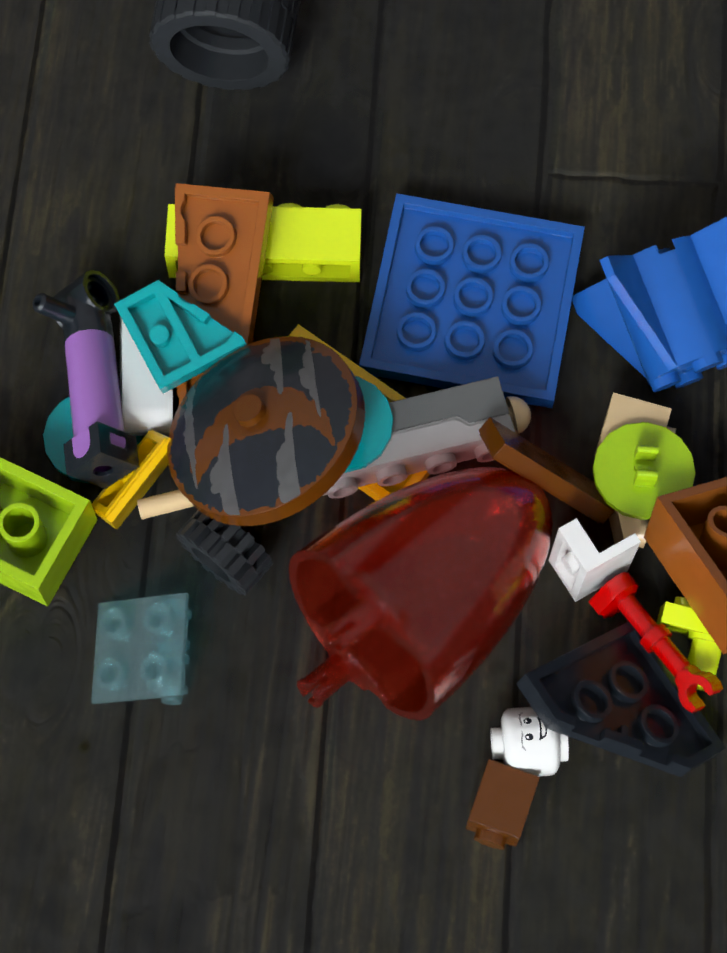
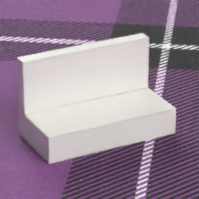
M576 518L558 528L549 562L576 602L603 587L616 575L627 572L641 541L636 533L599 553Z

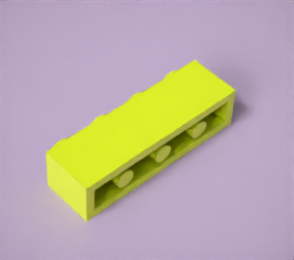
M284 203L273 207L262 280L360 282L362 209H352L342 204H333L325 208L302 207L294 203ZM168 204L165 261L169 278H176V272H178V246L175 244V204Z

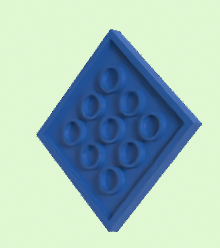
M396 193L359 366L373 376L443 389L498 376L505 400L508 396H515L530 405L552 408L585 227Z

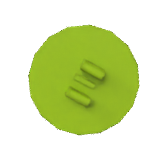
M648 422L625 424L609 433L597 448L592 468L595 487L606 504L624 516L639 520L650 519L658 496L693 487L696 474L692 454L683 440L666 427Z

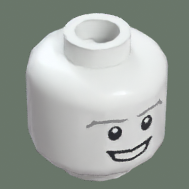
M532 707L507 709L501 717V727L491 728L490 730L492 759L503 760V764L536 776H551L558 771L560 762L568 761V736L546 729Z

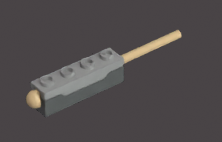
M498 376L390 402L389 405L393 415L392 436L382 456L366 468L343 473L324 495H328L329 498H343L355 493L358 487L377 482L379 486H391L403 482L410 474L426 470L429 474H440L452 470L459 462L475 458L478 462L493 461L494 459L479 435V429L491 417L513 432L520 434L528 427L531 421L530 408L519 397L508 396L505 400ZM180 490L137 500L142 520L194 507Z

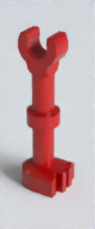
M628 572L616 575L589 600V604L604 619L613 617L617 612H621L642 637L640 644L647 653L654 652L675 677L678 697L682 706L691 713L702 710L706 705L697 694V685L703 687L704 691L711 696L723 690L721 681L716 675L711 672L701 671L686 659L671 641L672 632L664 623L657 624L635 597L639 586Z

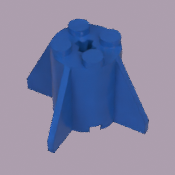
M727 217L690 236L672 239L675 247L673 250L670 248L658 250L657 245H654L634 255H613L600 259L606 279L572 297L577 315L647 379L653 392L661 391L674 385L676 389L690 385L704 378L702 371L715 366L717 370L727 367Z

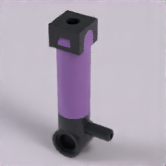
M89 270L53 297L45 293L38 294L33 300V309L42 315L56 320L63 329L73 438L63 444L66 475L106 489L139 468L136 436L126 433L124 430L111 316L117 311L114 303L120 301L114 284L107 276L99 271Z

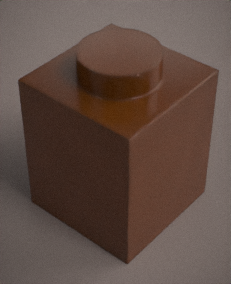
M489 759L465 828L475 832L473 839L483 845L499 850H504L506 844L516 847L540 777Z

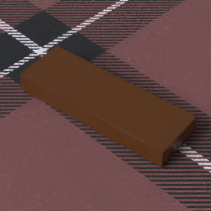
M489 417L479 429L480 437L492 458L597 523L601 522L604 524L614 513V509L606 504L596 489L595 482L498 421Z

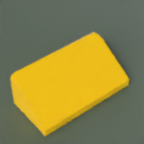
M154 430L147 432L137 445L139 468L100 492L91 504L95 514L115 529L122 525L136 507L137 500L143 498L168 466L167 445L171 440L170 437Z

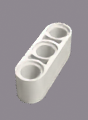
M120 316V395L124 430L126 433L134 436H145L149 430L169 436L173 421V389L164 394L161 392Z

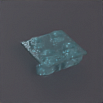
M188 593L98 604L92 704L161 698V703L167 705L182 704V696L188 694V687L185 686V665L190 662V657L185 653L186 650L190 649L191 644L187 640L188 620L192 619V611L188 610Z

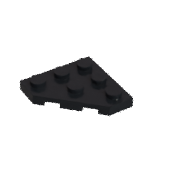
M630 622L526 673L516 683L546 729L679 777L684 776L726 749L700 710L691 713L682 706L678 697L675 677L654 652L647 653L640 644L642 637Z

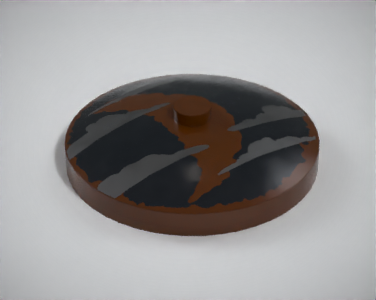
M293 336L274 337L256 341L235 350L211 366L193 384L176 411L169 431L171 440L167 445L168 465L176 486L201 513L215 521L228 525L256 526L268 524L292 516L305 509L323 496L338 481L358 449L365 423V402L359 382L344 360L335 351L312 339Z

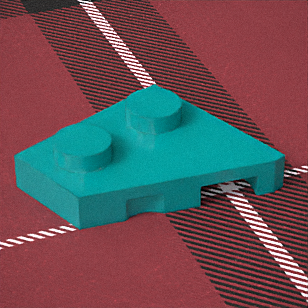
M159 280L114 303L163 394L205 372L220 359L247 345L240 334L235 331L233 333L212 319L210 314L195 304H190L181 298L177 292Z

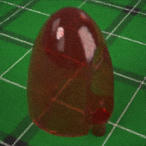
M478 467L440 474L414 483L369 504L326 530L296 552L289 563L291 587L307 623L329 655L313 671L297 681L298 690L303 697L312 691L313 696L307 702L319 708L325 700L350 681L354 682L362 690L368 689L372 691L388 710L401 717L417 721L429 718L484 663L515 622L538 582L550 548L553 528L550 501L543 489L533 481L506 468Z

